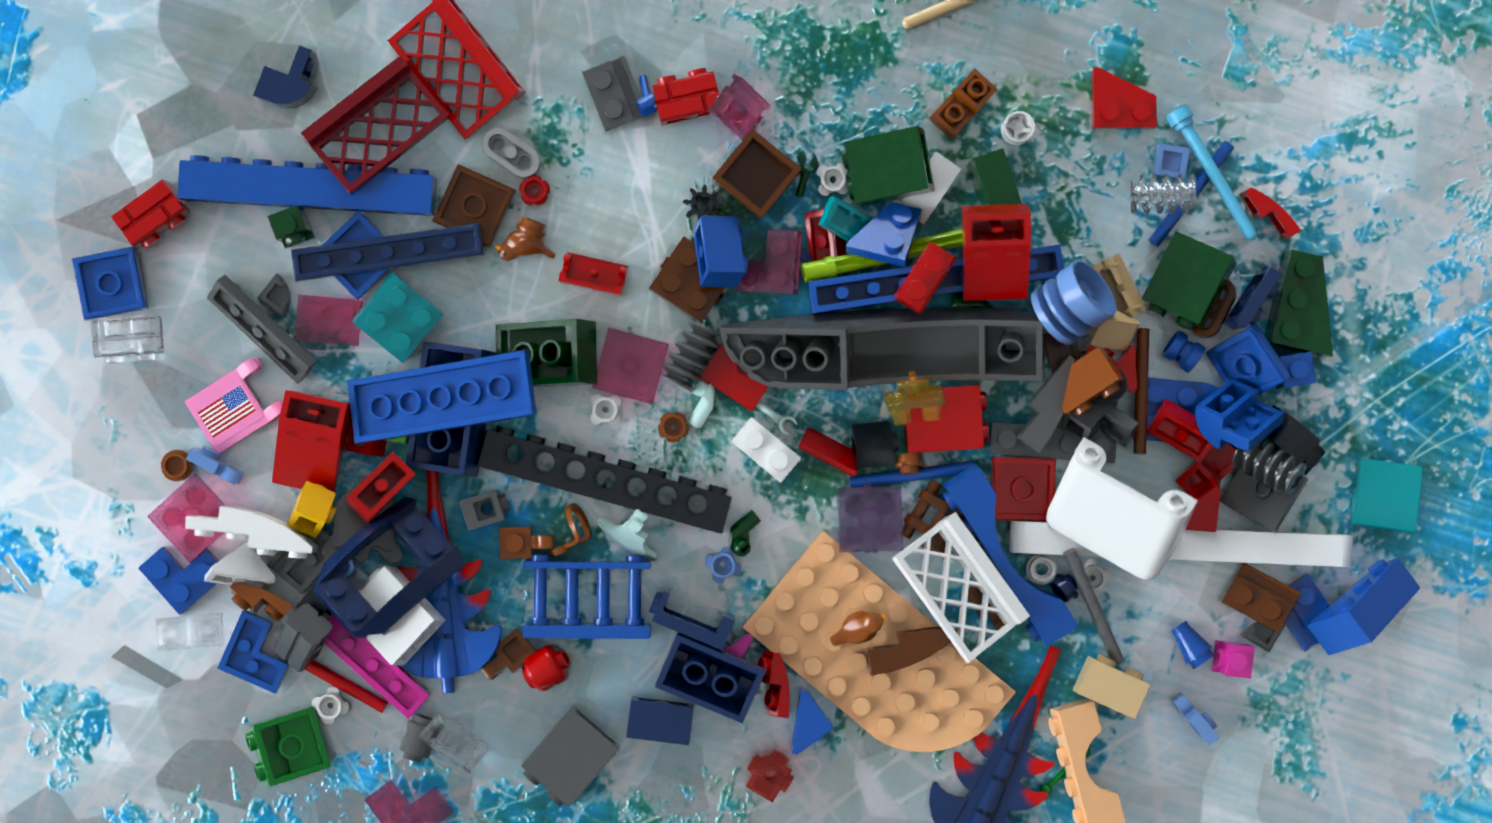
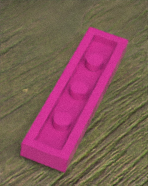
M332 615L328 621L333 625V629L325 645L409 719L431 694L400 666H391L366 638L353 639Z

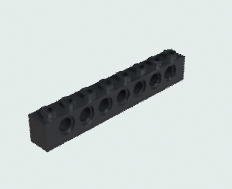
M497 425L496 431L487 430L478 467L626 508L638 509L644 513L720 534L723 532L732 496L726 495L728 490L726 488L709 484L708 490L696 487L697 480L679 476L678 481L666 478L667 472L650 467L647 473L635 470L636 463L618 459L617 464L605 461L606 455L589 450L587 456L575 453V446L558 442L557 447H552L544 444L545 438L527 434L526 439L514 436L515 430ZM513 444L520 445L524 451L523 458L519 462H513L508 458V448ZM544 452L550 453L554 458V466L548 471L542 470L537 462L540 454ZM573 461H579L584 465L585 473L580 479H574L568 474V466ZM604 469L611 470L615 475V483L611 487H603L598 482V475ZM633 478H640L645 482L646 490L640 496L631 494L628 489L629 481ZM664 486H670L676 492V500L671 504H664L659 500V490ZM693 495H702L706 499L707 507L704 511L696 513L689 508L688 502Z

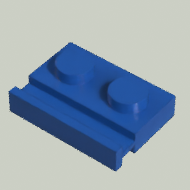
M1309 574L1302 575L1288 585L1301 592V595L1285 622L1286 627L1304 652L1309 650L1314 644L1319 643L1307 627V624L1329 606Z

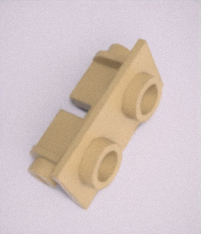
M1120 254L1092 266L1106 281L1112 291L1117 311L1132 318L1147 310Z

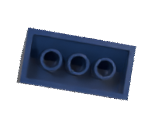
M424 341L420 368L494 356L496 352ZM486 423L411 435L409 437L406 465L410 468L478 477V462L482 452Z

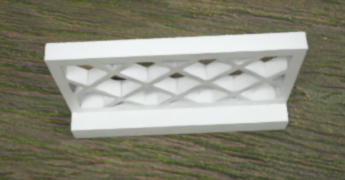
M956 512L944 517L933 528L892 558L966 663L972 661L1014 626L1021 624L1030 617ZM938 532L946 542L945 553L930 551L931 537ZM924 543V549H919L918 547ZM910 553L923 555L921 571L911 570L904 558ZM929 556L944 559L942 575L927 573ZM950 560L958 561L964 567L963 579L949 577ZM927 578L941 581L940 597L930 596L926 591ZM948 582L962 585L961 601L946 599ZM969 586L977 587L982 592V605L967 603ZM945 604L960 607L958 624L949 622L944 616ZM967 608L981 611L979 627L965 625ZM988 612L996 613L1004 623L997 631L986 629ZM964 630L979 633L977 647L972 651H969L963 642ZM985 634L991 635L985 640Z

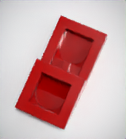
M1249 188L1239 194L1255 220L1267 215L1283 240L1301 231L1292 217L1278 203L1262 192Z
M1227 443L1221 449L1213 446L1201 463L1194 460L1175 481L1188 495L1215 475L1221 483V479L1235 468L1232 465V460L1237 448L1230 443Z

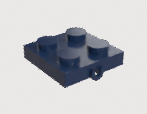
M1263 264L1262 269L1256 271L1223 324L1233 330L1245 328L1249 324L1253 326L1263 313L1260 307L1266 297L1271 299L1279 289L1281 283L1278 282V279L1282 275L1281 272Z

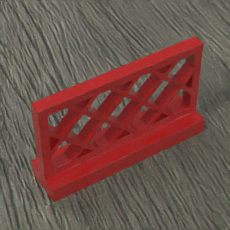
M432 0L433 2L387 41L399 56L401 55L413 73L450 115L449 120L462 137L468 139L511 102L523 96L526 91L454 0ZM434 11L442 20L441 33L425 32L426 18ZM419 25V31H413ZM447 27L453 35L446 34ZM407 34L418 35L417 53L406 52L399 44V41ZM424 35L440 37L438 56L423 54ZM446 38L459 41L461 44L460 58L444 57ZM466 52L472 59H466ZM410 56L416 57V64L410 58ZM422 58L438 59L436 78L425 77L421 72ZM444 60L459 62L458 81L442 79ZM465 62L475 63L481 69L479 83L463 81ZM485 77H487L492 84H485ZM429 81H435V82H436L435 88L432 86V84H431ZM442 82L457 84L456 103L445 102L440 96ZM463 85L479 86L477 105L461 104ZM484 87L495 88L503 99L494 107L483 106ZM449 106H455V113ZM461 107L477 109L476 122L468 129L460 121ZM482 109L489 110L482 116Z

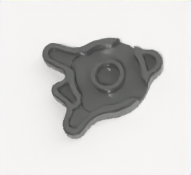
M368 476L361 477L356 486L338 500L333 516V534L322 548V554L325 558L329 559L344 543L367 525L345 500ZM390 501L374 518L393 506V502ZM390 528L360 551L354 559L363 563L368 559L369 552L376 550L387 563L396 564L402 559L403 554L395 541L394 532Z

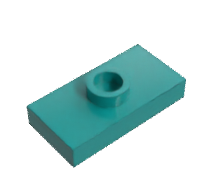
M833 196L829 197L818 226L848 242L873 217Z

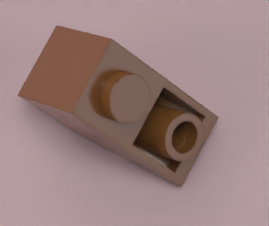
M1097 347L1071 364L1062 406L1065 415L1075 413L1076 416H1080L1093 407L1091 401L1101 395L1103 399H1106L1120 390L1118 384L1124 381V378L1103 347Z

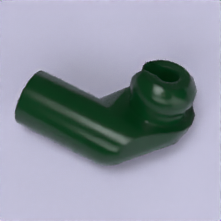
M750 510L730 528L729 546L734 554L741 557L748 555L751 550L749 531L761 522L753 510Z

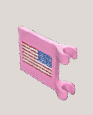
M258 358L246 360L230 373L184 401L213 449L220 454L269 422L280 417L283 400L276 401L264 410L245 378L263 368Z

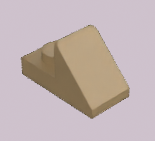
M1116 311L1114 316L1100 326L1091 327L1088 333L1093 336L1090 345L1126 351L1140 322Z

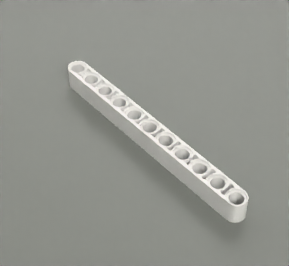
M1010 521L1009 552L1064 555L1065 551L1074 548L1078 556L1101 557L1057 532L1047 522ZM1216 529V532L1185 530L1181 541L1169 560L1351 567L1353 535L1300 532L1273 533L1272 531Z

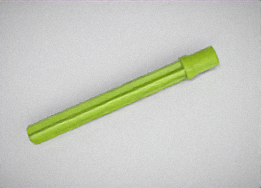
M962 229L914 239L908 259L920 256L928 243H934L943 250L962 247ZM847 254L834 258L833 256H828L822 260L801 264V272L806 283L824 278H835L838 274L887 263Z

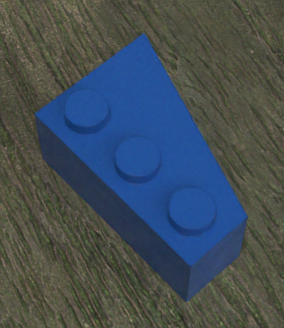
M1399 558L1387 562L1384 559L1375 562L1368 568L1369 572L1307 624V627L1328 655L1372 643L1420 589V586Z

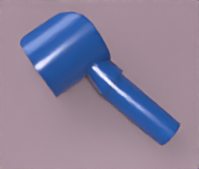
M640 75L639 80L643 97L636 99V104L641 115L645 117L656 112L657 107L655 97L649 90L647 76Z

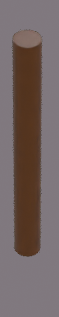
M1137 328V389L1135 391L1134 420L1138 422V426L1134 434L1133 454L1137 455L1146 454L1150 329Z

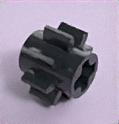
M706 185L702 187L701 192L697 193L693 188H690L691 200H683L684 205L691 206V210L686 214L687 218L695 215L699 220L700 216H714L712 214L714 210H722L721 205L714 204V200L718 197L719 193L714 192L710 195L707 193ZM701 198L703 201L709 199V210L707 212H704L702 209L696 211L694 209L697 206L696 199Z

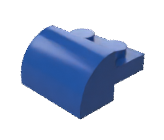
M1231 378L1196 406L1195 417L1201 434L1214 447L1221 449L1224 445L1230 443L1239 449L1249 452L1283 423L1284 412L1257 401V389Z

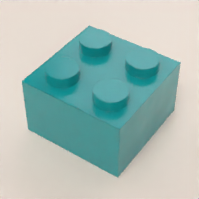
M392 271L354 316L352 321L359 329L400 362L404 363L444 314Z

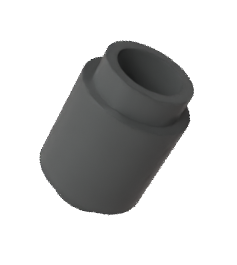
M417 713L413 714L412 720L407 722L399 746V750L404 752L403 758L421 763L422 758L429 759L438 732L436 728L438 721L436 719Z

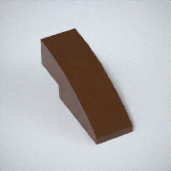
M940 626L896 631L898 644L866 647L869 673L872 676L911 666L951 643V640Z

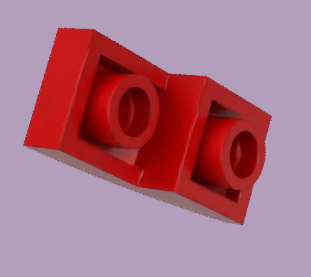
M763 650L762 657L759 658L757 665L766 669L761 682L770 684L764 698L766 714L789 718L790 691L784 662L780 653Z

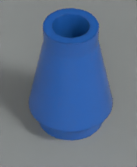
M1187 621L1171 630L1186 665L1189 663L1195 669L1214 656L1210 650L1212 646Z

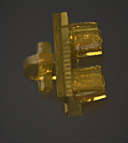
M908 371V381L897 382L898 391L884 392L885 404L888 412L891 413L895 425L911 422L910 409L914 408L922 409L923 420H939L941 417V405L945 404V395L942 393L941 385L929 386V379H916L915 371Z

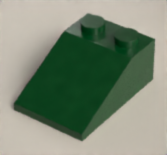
M564 319L496 325V355L523 350L529 351L533 387L597 384L595 321Z

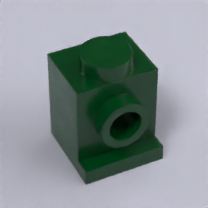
M298 205L267 216L276 240L282 242L285 249L315 238L304 208Z

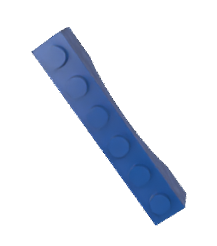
M973 464L945 482L943 486L947 493L943 495L944 499L952 511L958 508L964 518L962 522L972 536L975 535L982 550L1030 615L1027 618L1029 624L1025 627L1033 640L1036 642L1040 639L1046 646H1049L1079 627L1060 597L1054 593L1041 590L1024 580L1008 562L1000 546L996 531L995 503L997 494L982 470Z

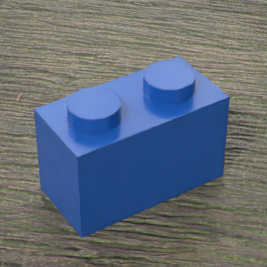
M700 216L693 230L700 286L737 287L748 271V260L746 256H743L742 252L744 233L739 228L737 216Z

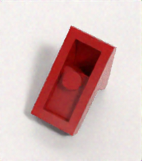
M1089 343L1081 353L1085 356L1097 347ZM1130 344L1128 349L1124 350L1116 360L1112 358L1114 352L1110 348H1104L1115 366L1125 375L1127 380L1126 392L1128 394L1134 393L1137 389L1135 345Z

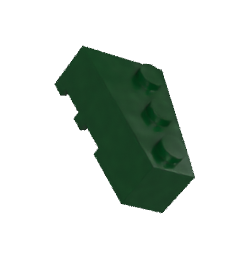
M1297 250L1283 252L1279 272L1282 275L1278 279L1281 285L1272 299L1265 337L1271 346L1302 353L1311 352L1312 355L1319 357L1333 356L1323 256Z

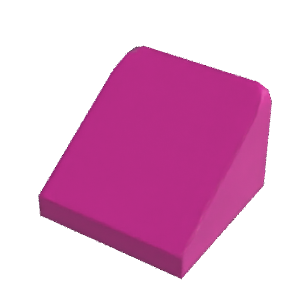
M747 633L725 646L722 651L743 659L753 637Z

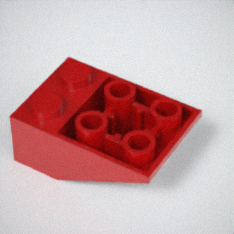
M1028 205L962 206L963 301L1027 299L1031 253V211Z
M285 390L278 422L272 483L302 489L306 481H309L335 492L351 420L350 403Z

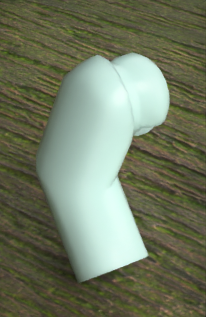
M699 380L694 387L693 394L701 397L688 419V422L696 428H702L712 412L715 396L713 385L706 383L704 380Z

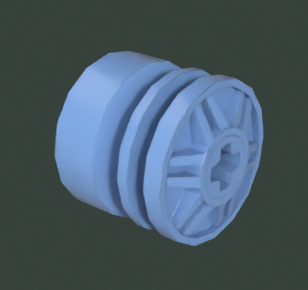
M1074 260L1059 271L1056 275L1057 279H1048L1044 285L1037 287L1031 294V303L1040 322L1055 339L1065 345H1073L1081 336H1086L1090 332L1091 327L1100 326L1114 316L1117 311L1115 298L1106 281L1090 264L1082 260Z

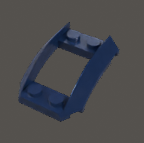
M404 497L378 515L344 543L322 567L313 592L353 639L367 638L368 635L374 634L386 635L414 606L444 584L447 578L466 567L458 546L455 548L451 546L416 506L417 500ZM391 528L426 569L376 612L341 572V569L372 541Z

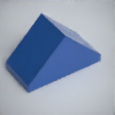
M800 687L791 744V754L797 755L834 728L832 722L807 688Z

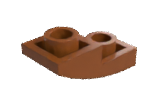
M974 68L929 119L949 138L953 139L998 89Z
M236 582L230 586L231 593L234 595L231 600L244 611L250 608L253 612L257 613L265 604V612L274 620L279 621L293 607L277 595L259 587Z

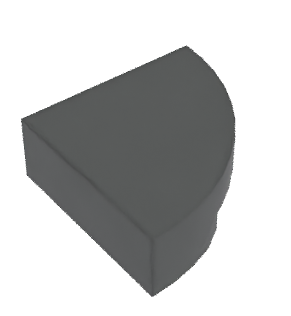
M276 273L258 296V299L281 317H285L291 302L290 290L285 280Z
M1255 622L1249 625L1240 636L1270 652L1281 632L1278 633L1259 622Z

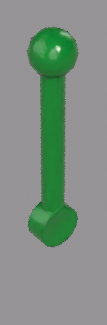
M1089 748L1086 752V758H1088L1091 753ZM1065 767L1048 783L1042 784L1040 792L1046 791L1048 795L1051 794L1052 787L1066 774Z

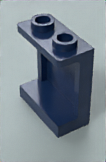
M665 588L663 594L660 592L656 593L649 612L654 613L652 622L720 650L724 649L735 623V615L723 611L718 626L715 628L667 608L665 604L671 589Z

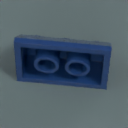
M678 632L661 668L655 687L743 724L766 669Z

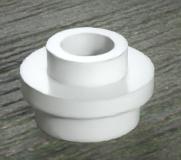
M1035 554L1026 563V574L1033 583L1045 585L1052 582L1056 577L1057 564L1047 554ZM1039 563H1044L1047 567L1046 572L1042 575L1036 573V566Z

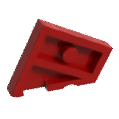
M1099 67L1092 68V129H1155L1157 127L1156 95Z

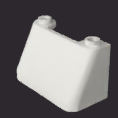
M1084 437L1077 446L1046 514L1047 523L1057 532L1131 574L1145 580L1156 578L1181 541L1198 500L1184 492L1170 490L1165 492L1158 502L1153 501L1101 472L1106 462V453L1099 445Z

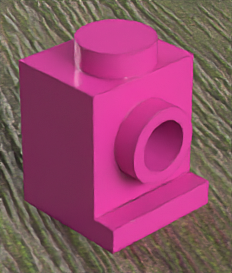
M1215 640L1212 672H1219L1225 676L1251 679L1255 647L1246 643Z

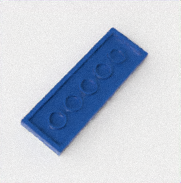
M525 350L347 381L354 442L356 444L537 415L529 351Z

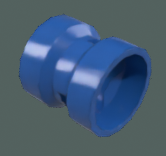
M1178 330L1165 346L1161 356L1169 361L1176 360L1179 363V367L1189 373L1201 359L1206 347L1199 342L1193 343L1188 341V335Z

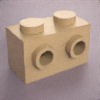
M1098 654L1096 659L1087 656L1072 690L1077 694L1135 719L1150 687L1149 683L1143 681L1144 674L1129 667L1126 668L1125 672L1114 668L1116 661Z

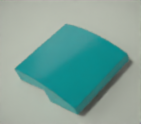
M1360 458L1356 462V491L1352 495L1351 525L1413 534L1416 529L1420 505L1422 467Z

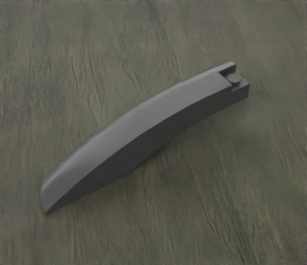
M909 308L858 310L779 317L720 326L722 343L732 362H736L747 372L749 378L775 388L848 390V388L919 381H1043L1045 358L1044 326L1036 313L1013 312V308H924L920 314L915 313Z

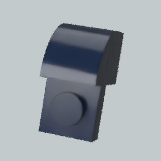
M299 45L289 74L264 66L253 96L281 108H296L307 103L317 91L313 84L307 82L308 77L312 78L317 70V54L311 49Z

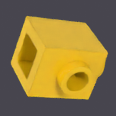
M306 481L297 496L286 526L316 538L324 524H330L337 507L333 506L332 503L336 493L322 485Z

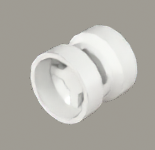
M1024 111L1011 113L1000 127L1002 139L1011 146L1024 144L1032 137L1035 131L1033 118Z

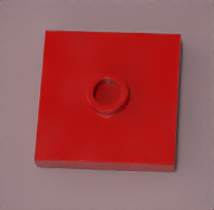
M721 343L708 363L706 370L700 376L701 379L709 384L711 383L713 387L751 412L768 388L767 385L749 378L747 372L736 362L733 363L723 343Z
M992 457L991 486L997 494L995 520L1046 521L1049 505L1055 495L1056 459Z

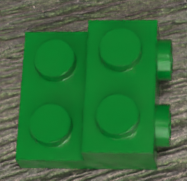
M314 706L248 725L250 732L245 733L246 743L250 752L256 751L259 763L254 764L255 774L259 782H265V786L272 787L331 767Z

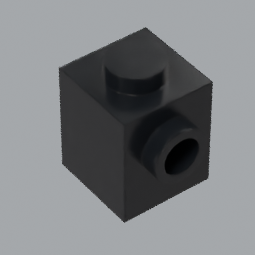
M889 421L851 425L852 453L857 469L894 465V452L899 451V439L897 433H892Z

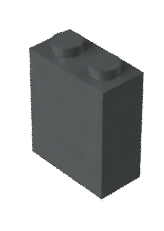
M572 705L527 757L521 767L525 769L523 774L529 781L535 785L541 783L549 790L547 795L559 806L564 803L567 807H570L618 752L620 745Z

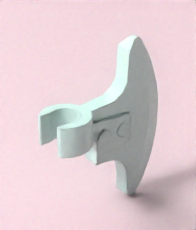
M637 509L629 520L622 525L614 524L605 517L597 519L598 525L615 543L635 555H645V559L657 561L658 553L647 546L645 540L648 534L641 529L643 521L648 517L646 514Z

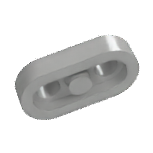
M493 128L484 135L482 147L486 155L517 177L529 178L539 171L541 161L538 153L507 130ZM497 140H503L505 143L504 148L500 151L494 149V142ZM524 157L529 158L531 161L530 166L527 168H521L519 165L520 160Z

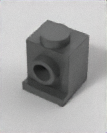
M498 489L459 501L468 531L507 519L505 513L510 512L506 494L500 495ZM486 502L493 506V511L489 515L482 511V506Z

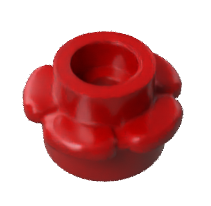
M533 175L523 180L519 186V192L522 194L521 199L530 206L533 204L537 206L544 204L548 199L547 194L550 193L548 182L546 180L543 181L538 175ZM533 188H537L538 192L536 194L532 193Z

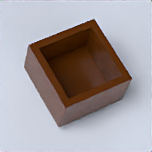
M751 129L712 177V182L762 221L798 177L802 168L754 129Z

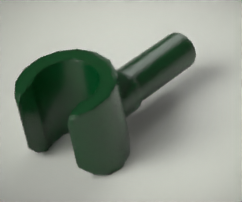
M801 151L797 156V161L802 168L796 196L803 197L810 174L819 168V162L815 153H813L811 161L805 163L806 154L804 151Z

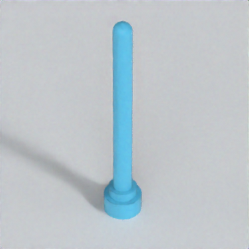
M1187 104L1179 107L1165 117L1171 128H1176L1177 132H1182L1244 237L1249 241L1255 240L1257 231L1192 126L1194 123L1191 118L1193 116L1192 111Z

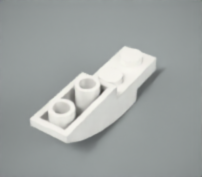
M224 505L219 506L218 517L186 516L185 529L195 530L194 535L214 537V532H225L227 539L245 540L246 535H249L248 548H257L256 554L275 556L276 550L289 551L288 557L307 559L308 553H315L318 545L305 534L286 526L287 523L270 515L247 508Z

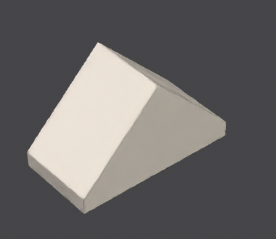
M247 541L214 564L204 577V582L232 585L236 582L256 586L267 590L275 581V575L259 555L256 554L255 550L248 548Z

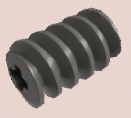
M689 320L688 322L693 332L683 330L681 333L687 342L676 341L675 343L680 354L670 352L668 355L674 364L663 363L662 365L667 372V375L663 376L690 392L694 388L689 383V379L700 380V376L696 373L695 369L706 370L707 366L701 359L713 358L708 348H719L720 345L715 340V336L721 337L695 320Z
M1263 439L1249 452L1237 448L1232 460L1233 467L1242 469L1246 475H1253L1254 480L1257 482L1263 481L1264 486L1269 489L1274 488L1276 494H1285L1288 497L1301 483L1306 464L1302 462L1294 468L1296 458L1290 456L1286 461H1283L1285 451L1282 449L1273 455L1274 444L1269 443L1263 449Z

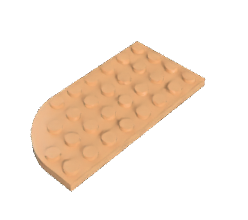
M823 530L742 626L771 652L780 653L783 662L874 738L897 749L913 752H935L968 742L987 728L1016 693V691L976 658L966 663L952 642L932 656L911 666L871 676L866 647L898 644L896 631L936 627L937 625ZM863 610L886 615L882 628L877 631L876 636L872 640L860 644L845 643L839 646L832 645L830 637L841 629L842 624L850 614Z

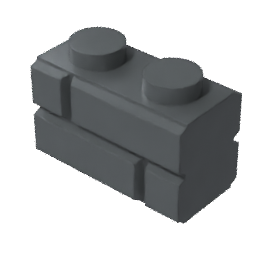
M308 603L303 604L299 609L292 607L281 619L283 624L274 634L278 638L274 646V652L283 660L288 659V664L297 672H303L319 656L333 629V625L323 616H318L319 612Z

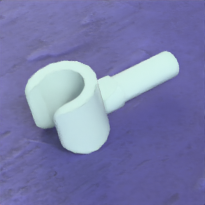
M762 401L756 406L777 423L778 430L785 435H790L782 428L785 420H791V422L797 425V421L789 415L782 416Z

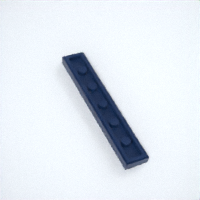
M480 223L291 250L296 282L485 255Z

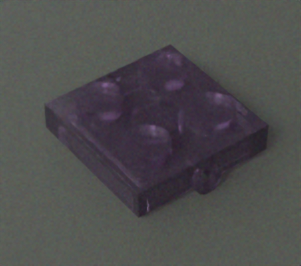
M863 484V487L838 488L839 552L878 554V551L903 550L901 487H876V484Z

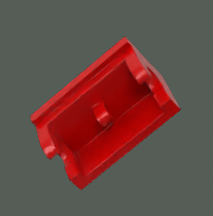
M570 252L564 255L563 269L558 279L560 283L622 297L629 266Z

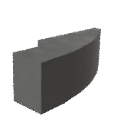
M1071 355L1064 357L1026 404L1035 414L1016 438L1034 453L1039 454L1063 415L1062 406L1071 364L1075 362Z

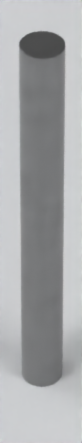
M1074 548L1069 549L1063 554L1110 659L1116 661V663L1123 660V655L1078 554Z

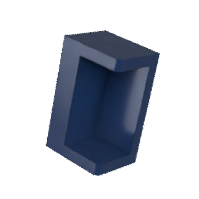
M632 696L626 738L689 745L694 704Z

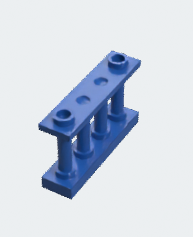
M547 554L531 555V560L523 562V568H534V617L531 618V623L523 625V638L650 639L651 623H644V618H641V569H650L651 561H644L645 555H626V561L550 560V555ZM547 568L566 569L565 618H562V623H550V618L546 617ZM578 569H597V618H594V623H581V618H578ZM610 569H629L628 618H625V623H613V618H609Z

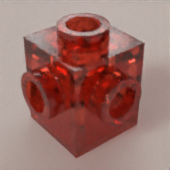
M764 749L761 756L755 754L746 769L751 773L745 781V786L773 803L779 791L781 790L785 793L794 778L790 774L792 771V765L788 764L790 759L773 749L772 753ZM768 770L776 772L773 776L765 774Z

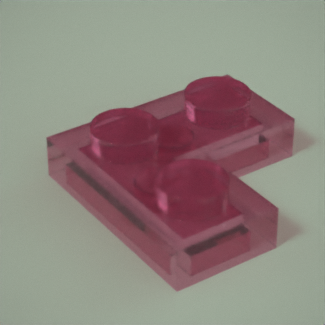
M768 230L766 261L748 260L747 274L743 276L739 285L735 287V291L797 295L802 232L796 230Z
M392 779L365 799V802L381 823H440L454 812L436 786L412 804H409Z

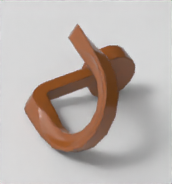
M576 503L568 505L565 511L575 540L549 551L551 558L570 551L571 547L583 543L592 537L588 519L581 507ZM572 511L577 515L585 534L582 538L574 523Z

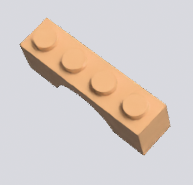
M1081 699L1050 708L1051 717L1048 719L1052 734L1057 737L1059 744L1056 754L1060 765L1065 767L1067 778L1064 779V785L1069 797L1073 798L1075 809L1072 810L1074 822L1126 823L1118 793L1099 788L1091 780L1086 769L1087 749L1092 740L1102 732L1094 701Z

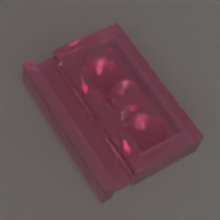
M733 74L732 78L734 81L730 87L727 85L724 87L722 92L715 98L708 112L737 139L742 141L751 129H756L763 119L761 113L765 108L769 110L771 105L742 77Z
M298 295L296 335H294V340L359 346L360 329L353 324L352 319L363 307V301Z

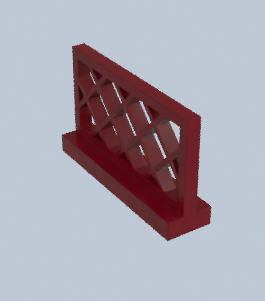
M400 55L300 134L311 150L317 154L348 193L352 195L447 121L450 115L413 73L407 62ZM411 80L417 88L416 99L398 98L399 88ZM421 93L427 100H420ZM381 102L393 103L391 119L374 117L375 107ZM397 104L415 105L413 121L396 119ZM420 106L433 107L439 113L431 122L418 121ZM355 122L368 123L366 138L349 137L350 126ZM373 123L390 125L388 140L371 139ZM395 125L411 126V137L405 142L393 141ZM331 141L343 142L341 158L327 157L321 149ZM348 143L365 144L363 160L346 158ZM370 145L387 146L386 157L381 161L368 160ZM333 163H339V164H340L339 170L337 169V167H336ZM345 164L362 165L361 176L350 184L344 177ZM368 166H373L371 169L367 171Z

